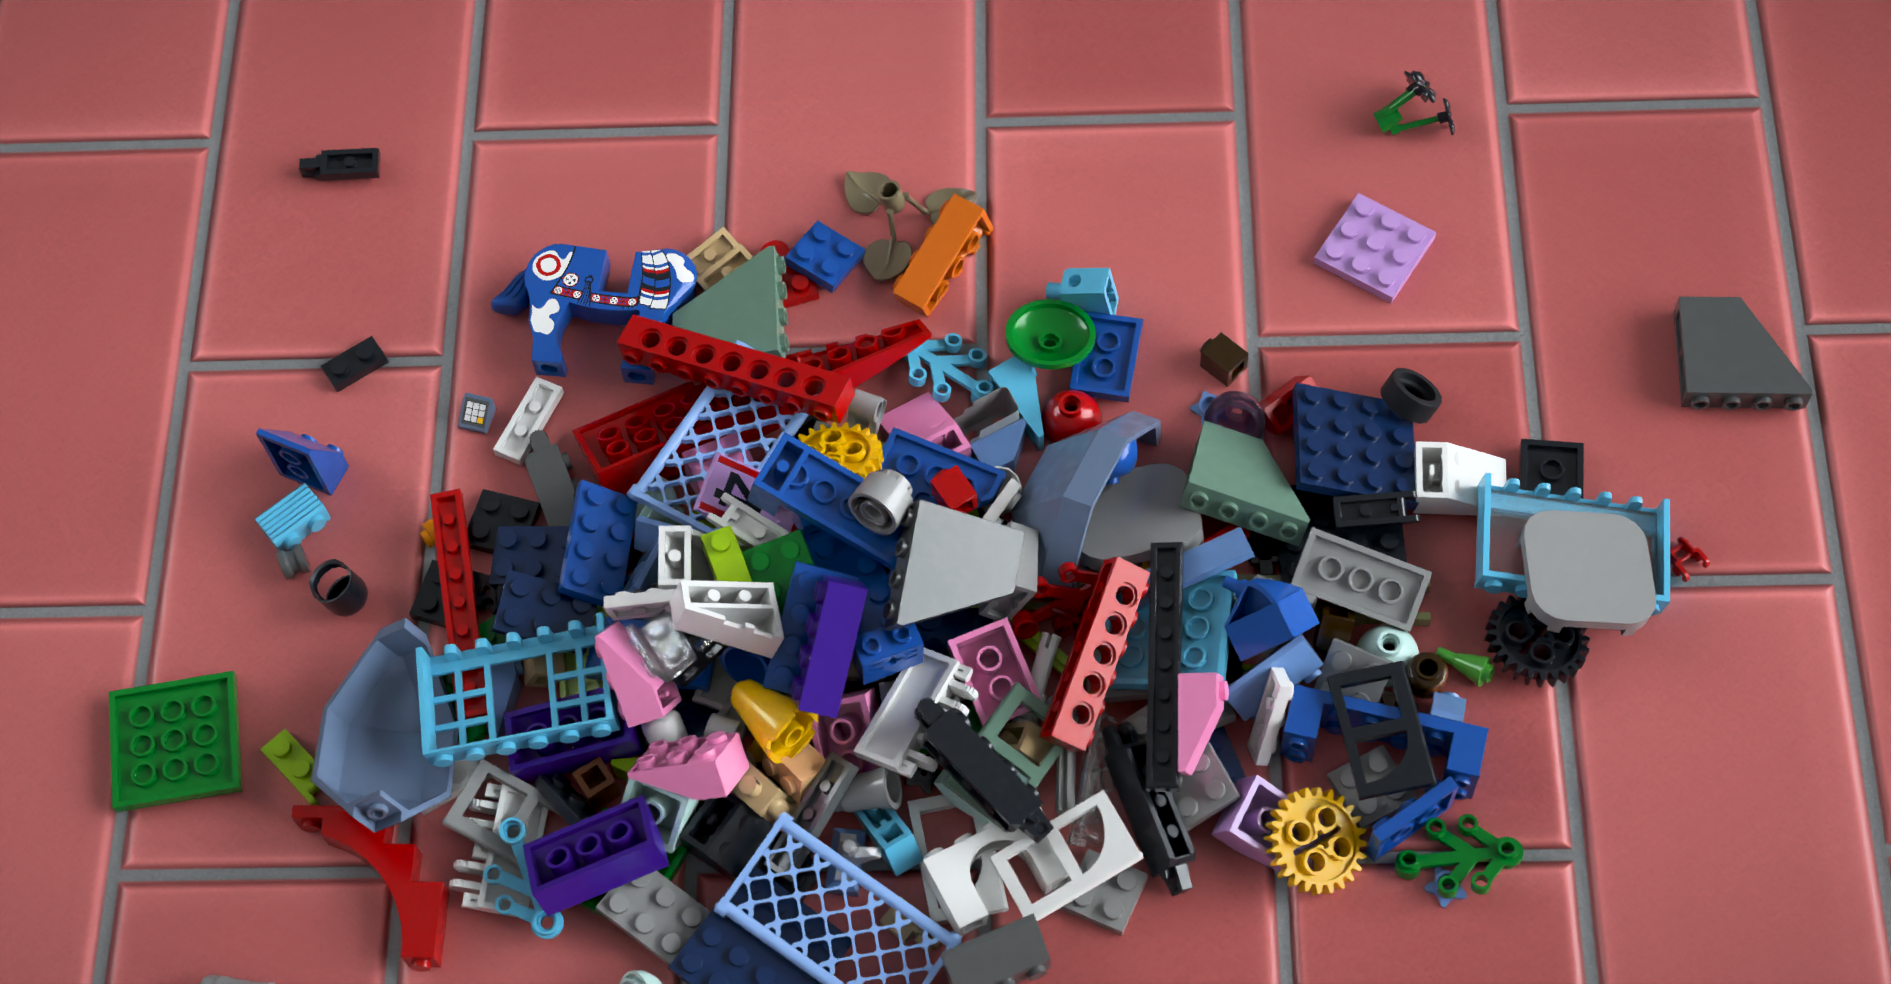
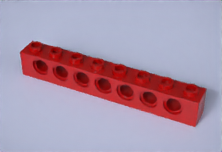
M634 314L617 341L623 359L631 365L640 364L650 367L658 373L667 372L677 375L685 381L694 380L704 383L712 389L721 388L731 391L739 397L748 396L758 399L766 405L775 404L785 407L793 413L799 414L802 412L812 415L824 422L832 421L840 424L855 396L851 378L848 376Z

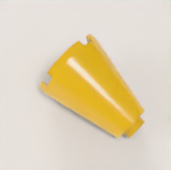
M752 679L739 681L732 688L730 698L732 706L772 762L776 764L783 763L780 759L788 756L790 759L794 758L811 741L815 733L811 727L814 720L818 723L817 714L798 710L792 698L773 689L765 688L761 683Z

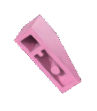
M1217 672L1178 673V772L1185 776H1192L1224 710V701H1227L1229 697L1228 683Z

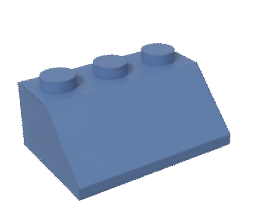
M1301 633L1288 640L1239 678L1228 684L1229 697L1227 701L1244 721L1252 718L1255 722L1271 667L1284 668L1294 686L1301 680L1308 684L1322 673L1319 667L1323 665V662Z

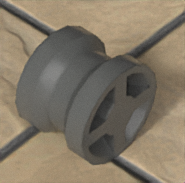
M300 543L294 545L291 550L276 551L279 565L286 580L292 579L299 572H311L308 559Z

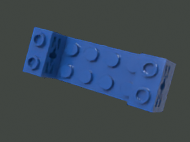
M785 432L753 482L747 501L774 517L781 506L789 509L891 569L885 582L889 583L890 575L896 567L895 547L902 536L903 526L901 523L893 533L888 535L875 533L863 526L851 513L848 500L864 478Z
M793 512L794 524L797 530L802 529L815 565L858 576V581L862 582L868 589L852 654V660L862 684L871 683L923 663L924 644L915 624L892 631L884 630L886 619L883 618V610L886 602L890 599L892 588L889 587V583L885 582L887 574L883 564Z
M1295 684L1284 728L1280 755L1286 756L1288 760L1297 763L1312 762L1319 728H1325L1326 731L1335 735L1342 734L1331 693ZM1343 695L1352 728L1401 718L1399 708ZM1418 712L1430 756H1447L1441 782L1451 776L1459 786L1454 799H1472L1480 776L1489 728ZM1406 733L1366 741L1386 742L1390 746L1401 750L1407 748Z

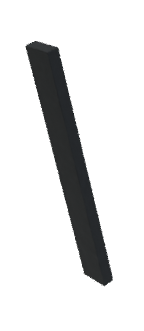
M1183 542L1151 543L1146 749L1147 792H1180V773L1178 772V673H1182Z

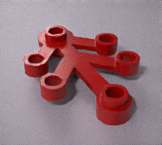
M1072 562L1061 564L1058 568L1061 581L1065 584L1073 582L1087 584L1081 588L1049 584L1045 577L1038 576L1037 593L1034 597L1043 598L1046 596L1059 599L1031 613L1026 610L1018 611L1011 621V627L1015 636L1019 639L1033 637L1038 632V623L1055 615L1051 611L1052 607H1057L1074 615H1078L1080 611L1083 617L1088 602L1083 603L1085 599L1091 597L1100 571L1077 570L1076 565ZM1059 616L1053 620L1052 627L1056 635L1066 637L1073 631L1072 625L1074 622Z

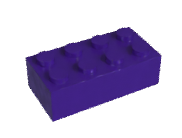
M824 574L822 581H816L813 599L817 605L815 613L809 612L805 631L808 632L809 638L807 645L801 644L798 655L801 672L800 676L794 675L790 689L792 700L795 701L800 711L837 718L868 591L862 582Z

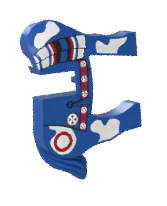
M554 244L541 249L531 258L527 268L517 274L506 288L492 299L491 308L499 314L517 316L530 304L529 324L533 336L531 360L536 374L566 377L568 369L561 352V342L564 331L573 317L602 324L627 325L634 314L671 325L672 314L696 296L697 270L692 260L684 253L669 248L635 252L628 292H607L606 288L611 268L607 250ZM623 359L620 370L624 382L654 385L655 372L652 368L640 364L631 365Z

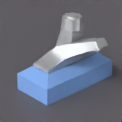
M833 829L831 849L861 870L863 863L880 859L882 849L879 847H865L866 830ZM831 864L828 866L825 888L837 887L841 884L842 872ZM846 876V880H847V881H849V882L853 881V880L850 879L848 876ZM857 883L856 886L848 888L846 895L859 896L860 885ZM841 890L826 892L827 894L844 895Z

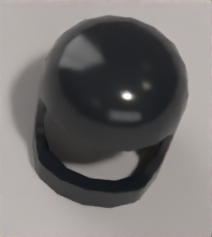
M331 559L325 561L314 570L309 579L310 589L314 598L335 615L344 617L354 615L363 608L367 601L368 589L365 582L339 560ZM341 567L346 569L349 575L336 580L329 588L326 600L322 598L317 588L322 576L333 568Z

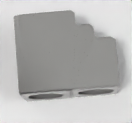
M1001 387L975 400L972 407L965 409L962 415L954 419L964 436L973 430L980 431V435L971 439L969 444L1020 420L1018 405L1007 387ZM1005 417V418H1003V419H1001V420H999V421H997V422L991 424V423L993 422V420H995L996 418Z

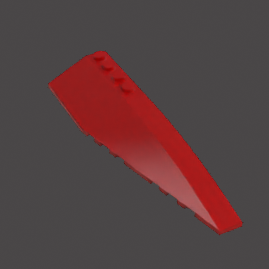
M917 319L881 330V335L878 336L863 334L855 336V342L839 346L837 341L826 344L827 350L812 353V350L808 349L786 355V359L848 376L851 378L853 388H855L932 337V334L924 323ZM693 381L684 383L572 430L597 483L604 488L627 495L631 486L639 482L707 385L703 383L694 386ZM731 396L732 405L735 407L747 405L751 402L748 396ZM714 397L709 403L711 410L714 412L726 410L730 407L726 397ZM753 398L755 402H760V400ZM772 405L757 409V415L760 420L777 416L775 407ZM778 406L781 415L795 414L785 407ZM751 410L735 415L739 425L753 423L756 420L754 412ZM730 415L718 417L714 420L718 430L732 428L735 425L733 417ZM697 420L692 427L697 435L713 431L712 422L709 420ZM771 424L763 426V436L779 429L780 425ZM755 428L740 433L744 443L760 437L759 430ZM711 438L707 440H702L698 443V446L714 441L715 439ZM681 443L676 450L678 457L682 458L681 453L695 448V445L692 443ZM664 466L659 475L667 478L680 473L677 467Z

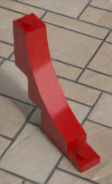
M293 805L291 817L299 828L307 832H318L321 828V835L328 845L358 857L386 882L398 909L402 932L401 958L407 966L419 972L430 971L431 967L441 968L450 892L443 882L419 881L422 853L416 844H393L394 825L374 833L352 817L341 806Z

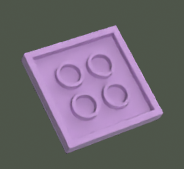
M1358 193L1315 255L1314 264L1392 303L1435 239L1436 232Z

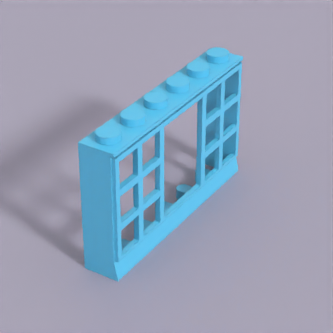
M602 612L596 613V626L584 628L580 621L572 620L568 622V631L553 634L549 627L541 626L537 628V637L522 639L518 633L510 632L506 634V643L491 645L486 638H478L475 640V649L460 651L455 644H447L444 646V655L430 657L422 647L415 648L423 756L432 766L447 767L452 765L454 761L465 759L468 761H478L484 759L486 755H510L518 749L528 747L531 749H542L550 743L560 741L562 743H574L581 737H605L613 731L621 730L617 696L607 683V669L603 659H600L601 666L584 669L582 649L594 647L596 641L594 637L610 625ZM575 650L577 670L555 674L553 654ZM546 656L552 727L497 738L491 666ZM484 668L485 688L463 692L462 672ZM454 673L456 693L434 697L433 677ZM602 673L604 693L587 697L585 676ZM578 678L580 698L557 702L556 682ZM486 695L487 716L465 720L464 699ZM456 701L458 721L436 725L434 705ZM605 701L606 717L589 720L588 704ZM581 706L582 722L559 726L558 710ZM488 723L489 739L467 743L466 727ZM459 730L460 745L437 749L436 733Z

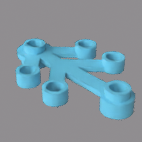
M956 333L947 334L944 340H927L901 358L908 362V382L914 387H921L926 383L927 372L920 366V360L929 365L933 382L932 397L938 402L948 401L951 394V386L945 382L944 375L971 391L970 400L972 403L995 391L991 382L987 380L976 381L956 368L965 366L973 368L983 367L986 360V352L984 350L973 348L967 355L936 356L932 353L934 351L959 352L962 338Z
M515 817L507 818L500 824L499 835L505 843L512 846L523 879L504 872L496 864L486 867L484 878L491 885L500 884L531 897L535 910L517 904L511 896L506 894L496 899L495 908L501 915H513L530 922L532 931L539 938L552 939L562 931L564 918L560 912L547 916L532 895L522 846L525 844L524 839L527 829L520 819ZM512 827H518L520 830L519 835L515 838L508 836V831ZM493 869L500 871V876L497 880L489 879V873ZM505 899L510 900L511 907L506 911L501 910L500 903ZM546 917L553 919V925L549 929L542 927V921Z

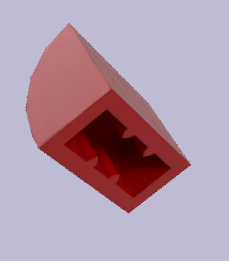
M1311 375L1295 376L1249 409L1250 412L1266 430L1280 435L1294 425L1292 389L1295 384L1300 383L1317 387Z

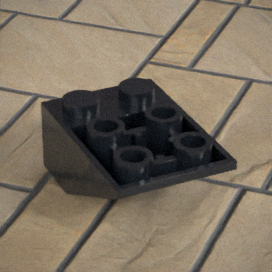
M729 793L727 797L706 799L679 838L683 847L687 848L690 854L734 882L774 826L758 815L744 801ZM779 831L777 836L769 845V850H772L775 846L776 842L782 834L781 831ZM762 856L755 867L767 874L768 867L764 865L766 858Z

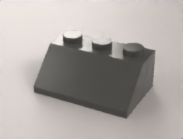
M1034 913L941 952L943 970L949 984H1016L1025 979H1029V981L1037 980L1045 976L1047 970L1051 969L1050 956Z

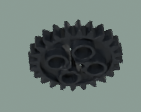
M1509 595L1506 603L1500 601L1496 610L1493 609L1485 627V630L1488 632L1484 640L1490 642L1487 652L1496 653L1493 662L1504 663L1502 672L1514 671L1513 680L1518 679L1520 675L1523 676L1525 685H1528L1531 679H1535L1540 688L1545 680L1548 681L1551 687H1554L1558 679L1562 683H1566L1569 676L1575 677L1579 668L1581 669L1585 663V658L1590 650L1586 647L1590 637L1584 635L1587 628L1562 627L1559 633L1547 630L1543 637L1540 635L1548 625L1539 621L1533 613H1527L1524 605L1527 598L1518 597L1516 600L1512 595ZM1530 641L1534 642L1525 654H1519L1523 650L1527 649Z

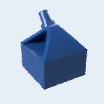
M1226 576L1223 581L1222 587L1235 592L1236 597H1238L1224 628L1240 661L1288 641L1319 624L1314 610L1301 587L1281 581L1254 578L1250 581L1242 579L1240 581Z

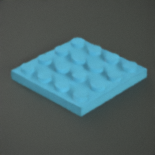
M1224 570L1183 589L1182 673L1217 672L1224 677V681L1226 680L1230 638L1224 625L1234 607L1235 592L1223 588L1222 584L1226 576L1237 579L1235 570ZM1121 592L1116 595V599L1120 604L1123 600ZM1150 604L1136 610L1138 612L1137 621L1129 629L1125 640L1127 641L1126 651L1118 659L1115 668L1116 678L1108 689L1148 690ZM1106 619L1105 628L1110 633L1112 624ZM1099 652V660H1098V663H1099L1100 660H1101V653H1100V652Z

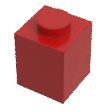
M957 465L950 469L940 470L930 480L931 493L940 506L966 514L978 507L977 493Z

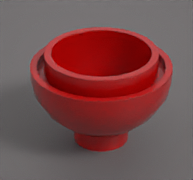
M1064 390L1054 394L1044 405L1041 414L1043 431L1054 443L1102 423L1101 411L1097 402L1090 395L1079 390ZM1068 407H1075L1077 410L1067 411L1066 409Z

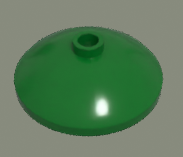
M1055 299L1037 300L1021 306L1010 316L1005 329L1007 346L1016 358L1030 366L1048 370L1063 369L1081 362L1092 351L1096 338L1095 325L1084 310L1072 303Z

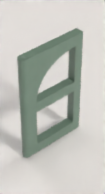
M1015 682L977 735L979 737L981 735L986 737L992 743L994 752L1001 759L1008 760L1019 773L1029 779L1027 783L1036 789L1064 748L1054 744L1037 767L997 736L1020 704L1042 721H1045L1050 706L1020 683ZM948 774L943 781L945 787L998 826Z

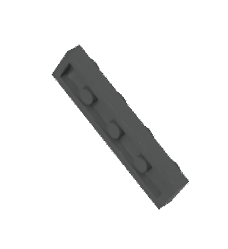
M831 751L792 816L794 818L793 822L818 839L860 768ZM782 832L772 850L782 849L787 846V833ZM792 838L793 843H799L797 840ZM804 845L792 852L793 863L796 869H800L811 851ZM779 852L769 856L770 868L776 873L787 872L791 869L789 853ZM791 875L782 876L791 882L793 881Z

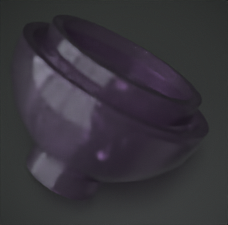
M1228 391L1216 396L1208 405L1204 416L1205 421L1258 439L1261 438L1266 424L1265 413L1261 404L1253 396L1240 391ZM1237 408L1240 409L1242 413L1237 414L1232 412L1231 410Z

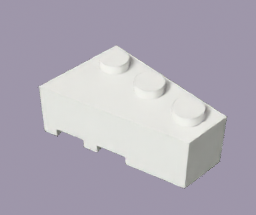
M680 580L669 600L673 626L676 630L768 658H773L784 639L773 583Z

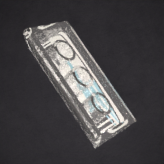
M1103 711L1095 722L1093 728L1095 735L1092 743L1085 751H1082L1075 791V806L1104 790L1122 820L1124 807L1104 760L1108 752L1101 733L1104 727L1110 725L1114 726L1118 731L1117 728L1121 722ZM1098 807L1070 823L1066 844L1102 850L1105 830L1103 818Z

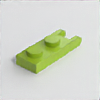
M284 729L260 750L310 805H320L318 800L313 797L320 788L311 781L315 760Z

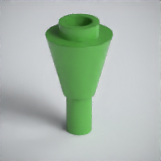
M1439 647L1436 651V655L1441 657L1444 662L1453 665L1457 671L1479 687L1484 682L1489 683L1494 674L1495 665H1492V657L1465 653L1457 654L1442 647Z

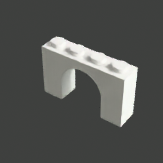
M990 822L983 827V831L973 836L971 833H967L956 839L954 845L944 850L942 847L935 848L925 855L921 871L953 931L960 936L986 925L989 916L970 877L972 864L981 855L990 851L1002 850L1026 836L1020 829H1017L1014 833L1004 832L993 822ZM1047 837L1038 844L1036 843L1017 854L1030 868L1044 896L1072 881Z

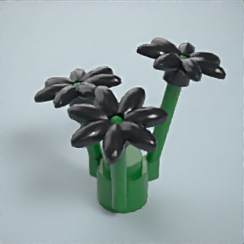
M1405 71L1404 74L1408 78L1406 81L1410 84L1405 88L1406 91L1391 103L1373 113L1383 133L1390 130L1395 135L1403 130L1439 122V124L1448 122L1451 135L1455 133L1450 104L1445 98H1443L1445 111L1437 113V116L1399 125L1398 122L1403 120L1398 108L1416 95L1420 96L1425 103L1429 99L1432 103L1435 102V91L1430 88V82L1425 81L1423 74L1419 71H1412L1411 73Z

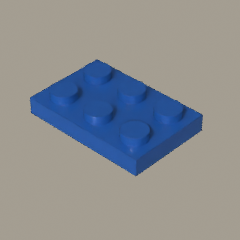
M1085 311L1095 325V344L1090 354L1084 360L1073 365L1069 390L1085 392L1092 398L1129 403L1143 319Z
M1451 776L1443 782L1437 779L1438 784L1426 787L1424 789L1425 794L1419 799L1415 800L1413 797L1408 799L1398 808L1399 813L1390 819L1388 816H1385L1372 826L1373 831L1368 838L1370 841L1366 853L1373 862L1425 827L1429 819L1437 818L1451 808L1459 787Z

